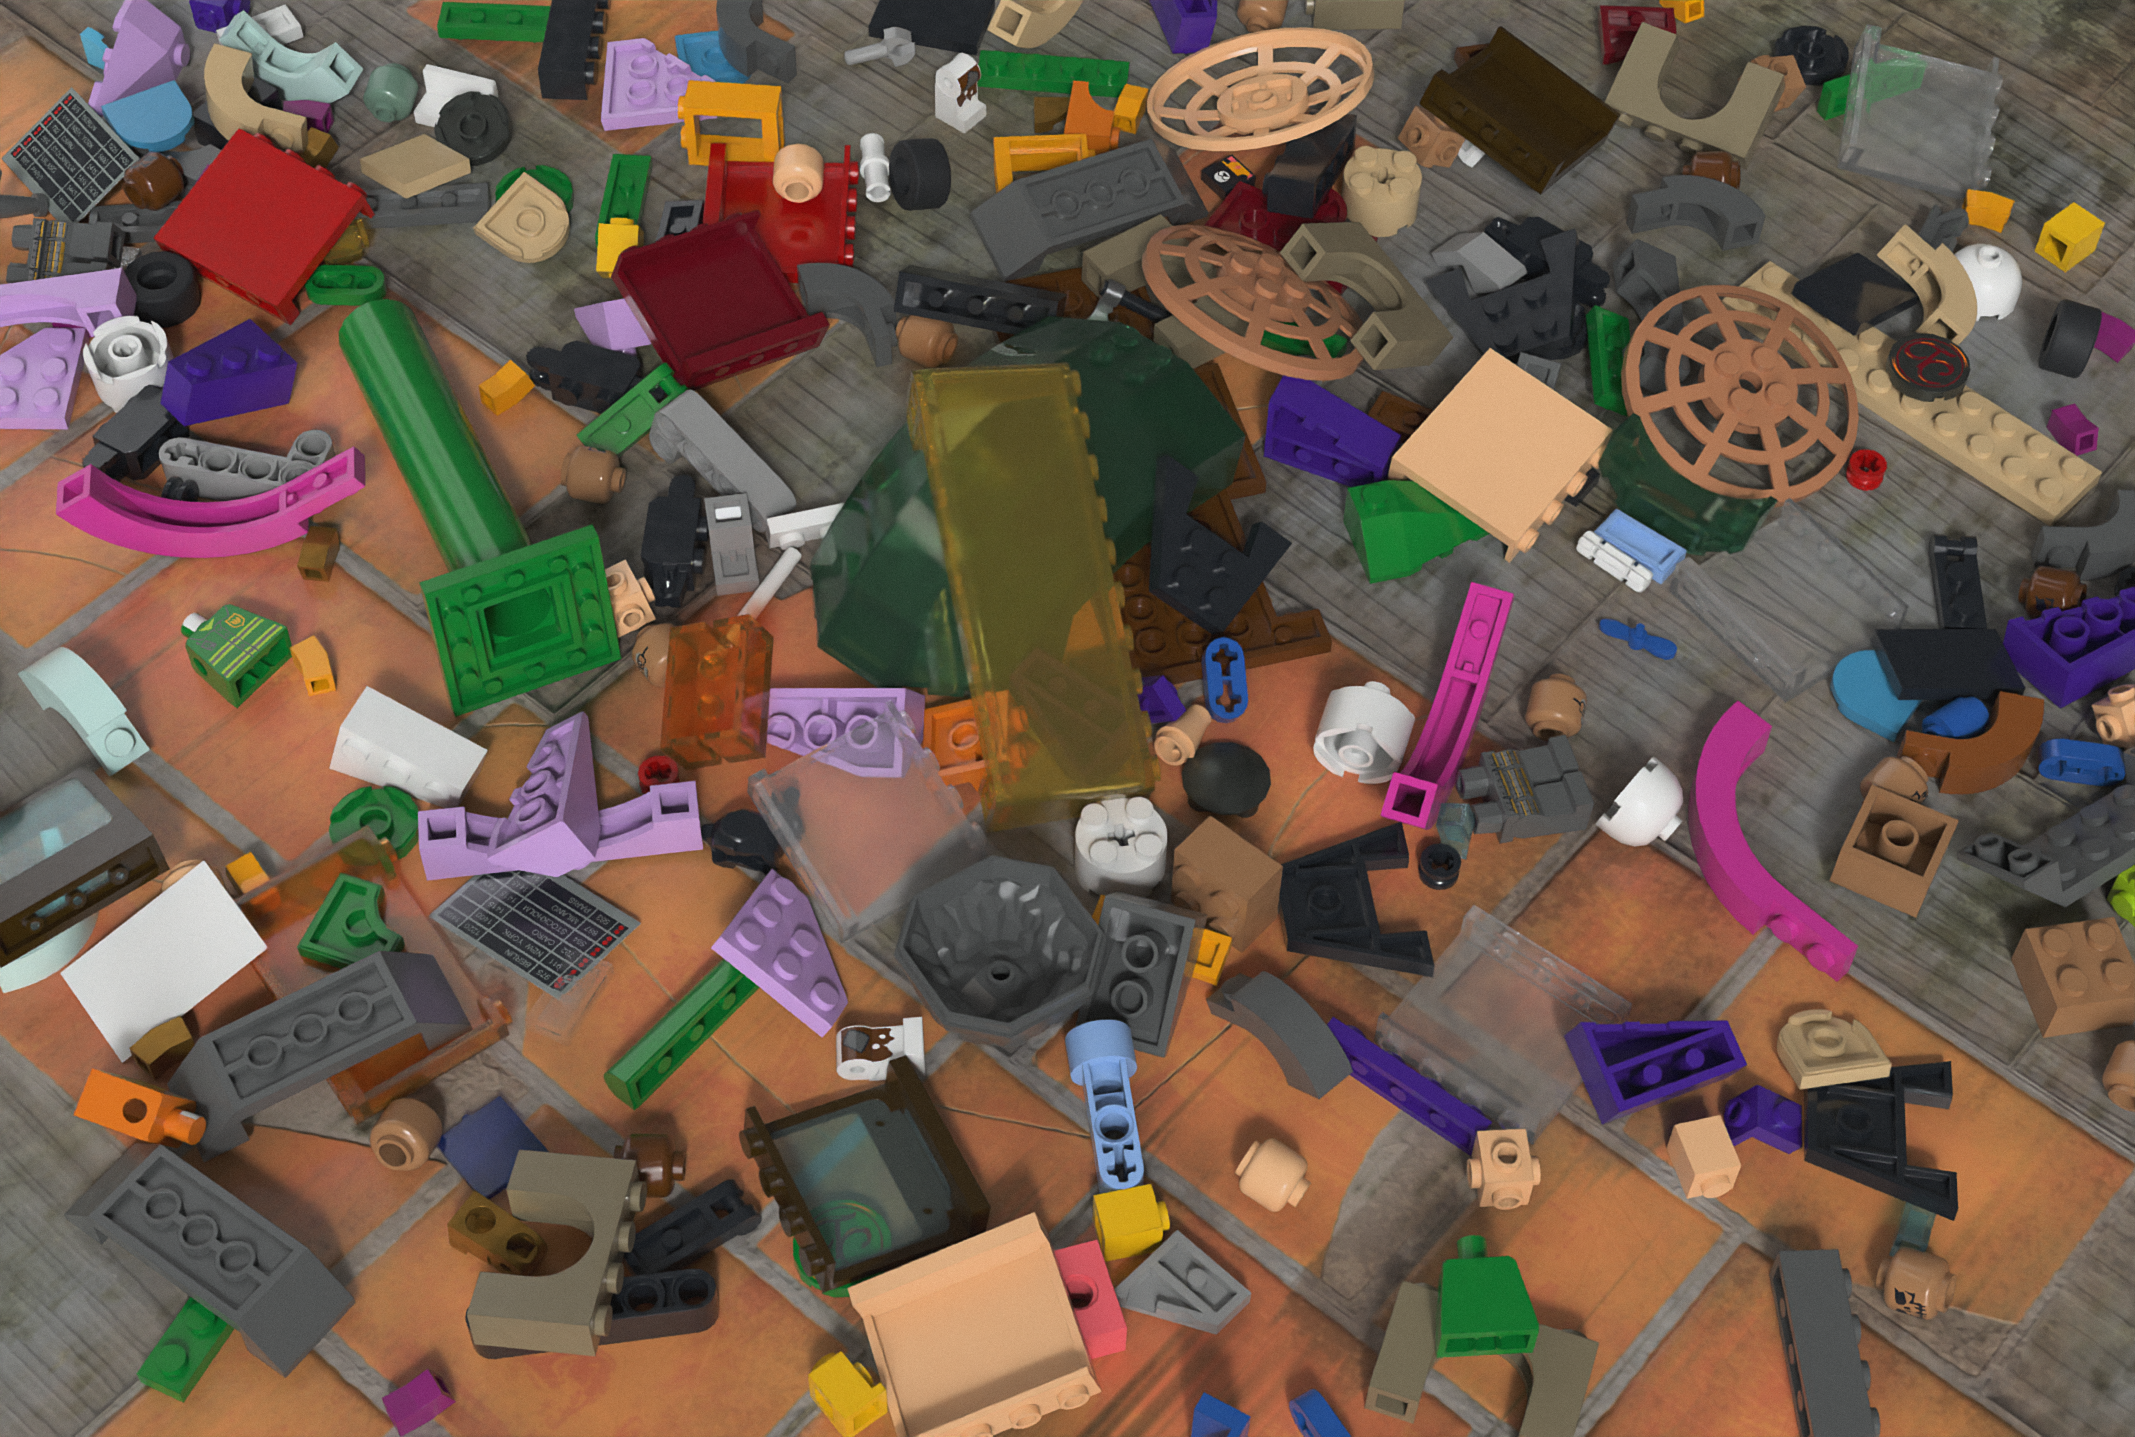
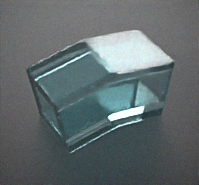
M1441 803L1436 823L1441 838L1440 843L1453 847L1459 853L1461 859L1466 860L1475 824L1470 805L1466 803Z
M1905 1202L1894 1233L1889 1255L1894 1257L1903 1247L1925 1252L1936 1214Z

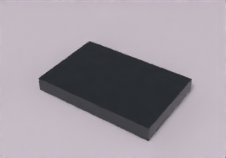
M879 0L868 26L869 37L884 39V29L899 27L911 32L912 43L915 42V45L977 56L995 9V0Z
M1858 252L1797 281L1791 292L1795 298L1853 336L1916 305L1919 300L1918 294L1910 285Z
M1874 629L1870 639L1898 700H1954L1958 697L1966 698L1968 696L1975 697L1978 700L1997 699L2000 691L2023 695L2025 691V686L1996 629Z

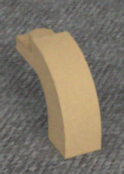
M1001 0L987 30L1017 47L1035 48L1046 43L1062 30L1074 16L1083 0Z
M214 43L205 63L204 80L208 112L217 130L228 141L238 128L253 136L255 133H260L268 138L277 149L283 151L290 149L295 153L303 155L308 145L306 117L266 107L251 99L247 94L254 82L252 53Z

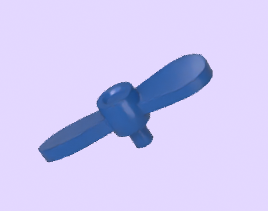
M1613 619L1600 620L1599 629L1604 634L1628 641V646L1633 650L1644 648L1651 654L1664 660H1670L1676 656L1677 646L1672 641L1647 635L1645 626L1641 623L1637 624L1634 628H1630Z

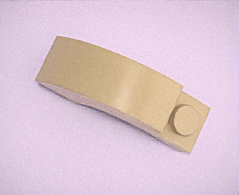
M1905 224L1882 248L1877 256L1909 283L1919 296L1924 315L1923 321L1916 332L1935 334L1959 345L1972 331L1977 318V299L1973 284L1963 265L1943 243L1935 250Z

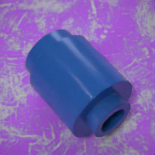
M1972 696L1966 698L1958 697L1924 718L1922 733L1953 739L1975 738L1982 735L1985 727L1988 726L1990 721L1989 713L1984 704L1977 698Z

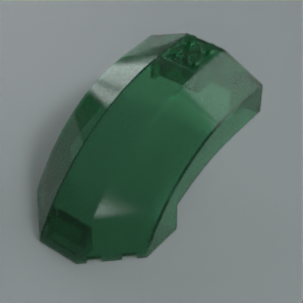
M1048 316L977 357L944 383L897 431L855 486L829 527L810 563V579L813 580L814 618L817 620V647L877 688L921 687L927 688L928 695L964 697L965 691L989 692V694L1007 691L1010 695L1008 677L1035 647L1057 662H1061L1072 617L1104 582L1130 557L1152 540L1156 459L1168 455L1199 477L1186 512L1187 514L1232 484L1246 435L1189 363L1173 354L1167 347L1156 344L1141 335L1135 328L1121 322Z

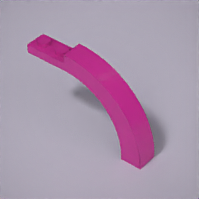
M353 446L273 490L243 499L221 502H188L150 495L123 485L90 464L58 482L56 515L94 537L118 546L155 555L183 558H213L248 554L287 543L307 534L308 517L322 512L325 508L347 496L354 495L364 488L365 455Z
M1471 582L1428 719L1407 765L1400 773L1393 772L1380 816L1425 830L1431 829L1440 817L1454 788L1458 770H1461L1485 703L1491 684L1489 680L1515 598L1514 593Z
M1737 700L1722 715L1708 736L1690 790L1688 827L1698 865L1719 901L1751 934L1754 935L1761 927L1766 925L1779 940L1789 943L1804 955L1814 968L1825 972L1838 982L1849 972L1858 945L1776 881L1755 857L1742 833L1736 811V785L1747 768L1764 753L1772 726Z

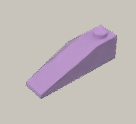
M125 0L115 17L112 28L115 32H118L114 48L105 49L102 58L105 62L103 82L96 81L94 83L88 105L100 117L103 116L102 105L173 80L176 81L182 68L187 66L189 62L190 48L188 44H185L181 27L147 0Z
M625 299L601 302L574 309L575 317L592 345L635 356L637 355L636 347L651 344Z
M741 688L738 732L859 778L904 779L923 741L925 695L906 688Z
M582 711L545 731L527 765L528 770L532 774L522 787L514 789L509 798L514 805L507 819L506 817L498 819L492 830L486 858L491 865L559 877L573 869L580 870L586 867L596 858L600 822L588 716Z

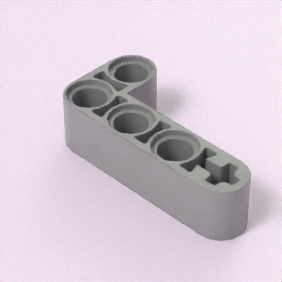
M686 390L655 413L649 433V440L657 455L667 463H674L684 456L721 496L747 493L752 528L758 532H765L767 518L786 515L796 508L797 502L790 488L698 393L693 390Z
M309 430L300 434L294 441L287 457L189 438L170 439L160 447L158 453L167 481L171 477H178L183 483L185 481H193L198 486V497L216 501L243 499L273 490L335 457L331 437L321 430Z

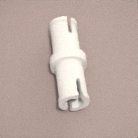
M870 133L863 136L860 140V149L862 150V160L859 165L860 173L865 179L866 197L872 202H883L890 196V186L888 183L890 161L885 156L884 139L882 136Z

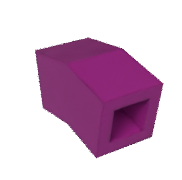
M312 100L283 101V111L306 117L307 132L310 127H313L328 134L334 123L329 103Z
M2102 312L2101 325L2094 348L2101 350L2118 363L2135 345V330L2121 319Z
M2075 403L2052 410L2046 428L2060 446L2076 456L2097 450L2099 428L2086 419Z
M426 1369L405 1386L382 1397L386 1412L400 1437L431 1421L456 1402L443 1378L430 1369Z

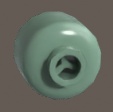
M389 63L379 66L371 72L363 101L366 108L380 121L404 120L411 114L419 86L409 69L400 64Z

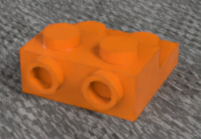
M1007 691L924 709L922 783L927 790L931 791L970 782L978 792L1019 783V770L1027 767L1026 751L1023 744L1019 742V734L1028 730L1024 709L1021 706H1016Z

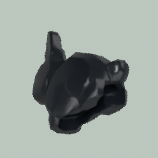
M792 787L785 792L775 794L771 799V814L769 816L744 807L725 813L714 824L702 825V839L711 848L713 863L723 868L734 869L736 866L760 871L764 873V876L771 869L777 872L780 859L783 857L786 848H799L805 840L804 827L800 817L795 813L799 805V791Z

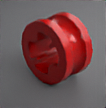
M1858 450L1850 457L1849 466L1846 469V479L1853 487L1859 490H1874L1883 482L1887 462L1880 453L1874 450Z
M660 755L644 760L638 770L642 794L650 792V786L680 783L677 764L671 758ZM659 774L661 778H666V780L659 782L656 778H652V776Z

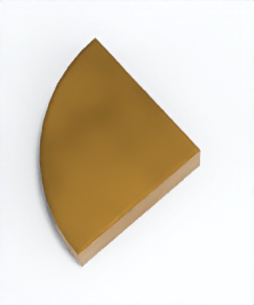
M1034 97L1035 133L1050 131L1053 129V125L1061 122L1063 119L1066 120L1070 97Z

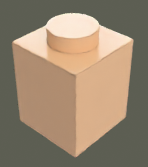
M1721 1115L1675 1124L1666 1149L1686 1198L1689 1199L1702 1195L1705 1198H1715L1733 1189L1741 1163Z

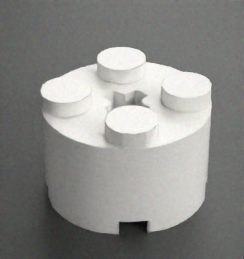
M122 316L111 319L98 326L93 332L94 338L89 346H87V343L84 346V361L101 400L112 407L115 413L120 411L128 400L136 396L145 386L152 385L158 389L164 386L168 361L174 359L164 330L153 321H151L152 324L141 322L137 316Z
M1371 681L1367 682L1364 687L1349 686L1333 690L1329 694L1315 735L1314 755L1327 770L1340 777H1343L1344 771L1359 774L1358 782L1378 784L1391 780L1393 772H1397L1402 763L1415 717L1402 702L1391 696L1390 689L1380 682Z
M1134 797L1132 799L1111 798L1089 804L1083 808L1075 831L1074 869L1078 882L1087 892L1090 889L1099 895L1106 896L1120 891L1146 898L1153 892V888L1158 882L1162 880L1166 865L1167 829L1163 819L1153 809V805L1148 799L1143 797Z

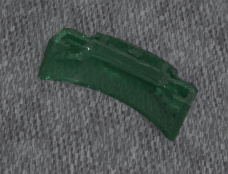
M1635 413L1614 430L1598 462L1602 477H1608L1611 486L1618 496L1614 502L1620 510L1686 549V553L1704 556L1707 552L1727 551L1728 554L1743 551L1778 502L1772 496L1759 499L1728 497L1706 490L1675 471L1662 458L1650 440L1641 417Z

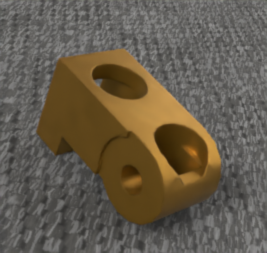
M475 1190L447 1223L450 1246L465 1255L468 1252L488 1265H493L502 1274L528 1276L548 1250L547 1244L535 1231Z

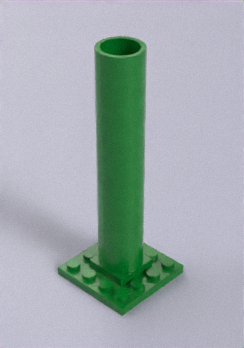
M390 299L370 301L357 307L345 318L339 330V346L449 573L419 582L449 705L454 716L466 714L620 660L621 654L600 541L594 526L589 525L532 544L412 309L400 301Z

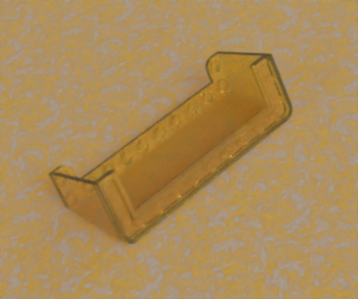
M1067 362L927 368L910 372L905 415L912 451L923 449L983 756L985 771L978 792L986 833L1081 817L1083 808L1092 803L1120 798L1132 799L1134 797L1149 799L1153 791H1155V782L1161 781L1158 757L1156 754L1150 755L1146 739L1152 737L1150 717L1147 710H1140L1137 695L1143 693L1141 673L1138 667L1132 668L1129 651L1134 650L1133 634L1130 624H1123L1120 608L1125 607L1123 586L1121 581L1114 582L1111 565H1116L1115 547L1112 538L1105 539L1102 523L1107 522L1106 504L1103 496H1096L1093 482L1098 480L1099 477L1097 460L1094 453H1087L1085 439L1090 437L1089 421L1086 412H1079L1076 397L1081 396L1080 378L1077 370L1070 371Z

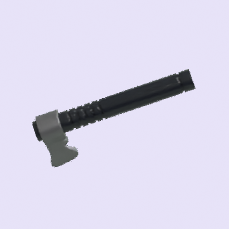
M1109 279L1108 281L1105 280L1101 285L1098 293L1101 295L1099 301L1086 322L1088 325L1096 328H1109L1108 314L1112 313L1113 307H1117L1118 304L1154 323H1158L1173 314L1155 304L1152 305L1151 302H1147V300L1133 293L1131 294V292L1125 290L1126 286Z

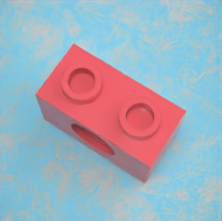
M1098 1240L1055 1250L1054 1252L1070 1299H1081L1088 1303L1083 1308H1074L1090 1358L1094 1359L1126 1350L1127 1326Z

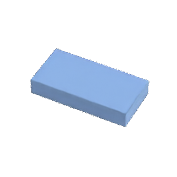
M1617 508L1594 531L1604 539L1603 544L1606 542L1611 543L1636 561L1634 563L1635 566L1641 564L1653 573L1652 579L1659 584H1662L1684 561L1687 552L1686 549Z

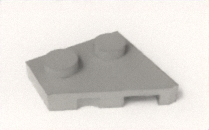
M1178 1230L1114 1289L1120 1307L1216 1335L1250 1303L1251 1292Z

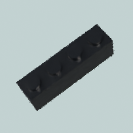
M552 0L538 66L542 99H588L590 85H596L597 64L595 59H601L602 41L599 35L606 33L607 20L604 9H610L611 0Z
M1312 108L1309 114L1316 115L1321 109ZM1346 114L1318 131L1287 141L1284 153L1277 156L1273 170L1267 172L1264 177L1262 193L1264 196H1268V212L1313 219L1355 150L1357 115Z
M909 265L899 271L894 312L1052 342L1061 335L1067 294Z

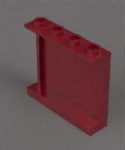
M759 210L745 214L740 212L734 213L723 221L711 225L703 223L697 225L689 232L677 236L672 234L665 235L655 243L646 246H631L622 251L618 256L611 275L612 280L662 362H666L674 370L673 377L681 386L685 384L690 390L694 391L820 346L830 326L823 312L811 316L808 315L754 228L761 215Z

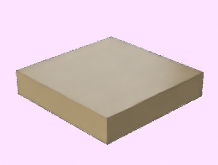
M426 134L360 159L363 174L406 199L471 173L469 158Z

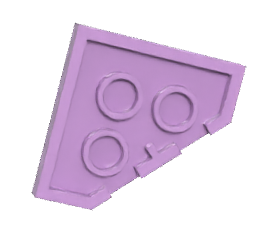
M645 38L607 42L601 122L604 131L684 122V120L678 119L679 96H685L688 81H716L707 75L700 77L691 71L690 65L672 54L664 55L657 51L655 44ZM699 115V121L717 118V116Z
M44 328L0 355V429L69 428L84 365L83 349L86 343L87 346L89 344L86 328Z
M771 869L711 949L819 1036L823 1037L834 1025L848 1004V1000L808 897L801 893L790 880L783 878Z

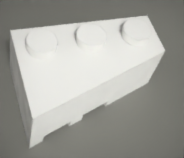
M366 686L340 726L329 769L382 787H395L411 797L436 806L454 808L459 807L480 773L488 750Z

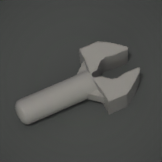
M899 27L884 29V39L880 43L847 50L844 53V59L847 65H854L886 57L892 59L894 66L897 67L907 64L916 54L915 42L912 43L910 31Z

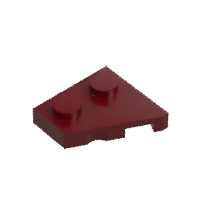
M1600 5L1598 25L1602 65H1609L1625 59L1642 22L1676 34L1674 8Z

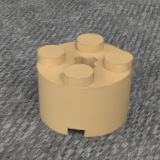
M1362 146L1356 149L1354 156L1347 162L1343 174L1341 196L1347 205V218L1351 222H1360L1368 233L1375 237L1396 235L1399 228L1405 225L1409 228L1413 225L1417 216L1422 183V174L1419 166L1416 164V156L1409 151L1398 152L1391 149H1374L1370 146Z

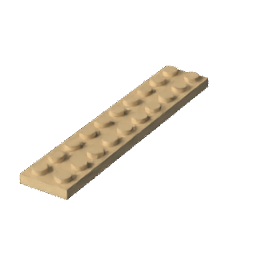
M1769 261L1739 286L1771 295L1791 305L1809 318L1829 338L1840 353L1852 377L1857 402L2048 526H2053L2098 483L2102 474L2100 470L1966 385L1961 393L1953 399L1945 401V397L1935 398L1934 402H1923L1900 392L1891 383L1889 372H1886L1888 355L1893 344L1897 341L1875 327L1853 336L1795 298L1791 292L1799 279L1773 262ZM1725 297L1721 301L1727 310L1752 312L1772 320L1777 315V312L1765 306L1743 299ZM1734 321L1763 341L1769 332L1768 329L1752 323ZM1791 323L1788 330L1793 332L1808 346L1820 366L1833 368L1820 347L1801 328ZM1783 340L1778 350L1803 367L1809 368L1799 352L1789 342ZM1831 384L1843 392L1841 384Z

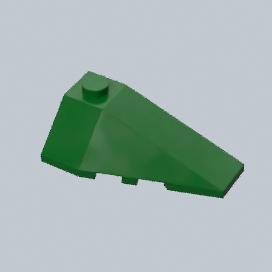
M1386 480L1347 488L1343 522L1369 584L1411 576L1422 570V564L1439 556L1443 559L1453 553L1454 547L1468 540L1477 541L1490 534L1414 481Z

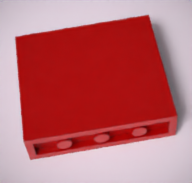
M238 128L153 239L162 251L179 254L187 259L196 274L291 326L300 314L292 302L294 297L357 214L360 212L372 219L375 213L366 200L368 195L358 185L352 182H348L345 185L339 182L326 168L320 165L313 168L307 165L304 159L294 151L286 149L283 152L277 149L264 135L255 133L253 136Z
M711 143L703 223L711 225L725 220L734 213L740 212L745 214L759 210L761 215L754 229L788 283H798L797 265L831 263L854 267V244H848V240H855L856 235L855 216H850V212H857V188H851V185L859 184V162L851 161V145H845L844 163L824 164L823 187L820 193L809 201L796 203L781 197L776 192L772 182L774 162L728 161L726 143Z

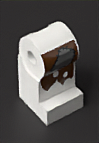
M957 54L950 63L943 65L937 70L935 83V117L964 134L986 117V104L978 100L977 81L981 79V71L976 61L968 54Z
M922 1017L903 1018V1025L871 1028L855 1025L846 1027L837 1033L836 1071L842 1078L869 1081L886 1080L888 1062L906 1055L919 1079H925Z

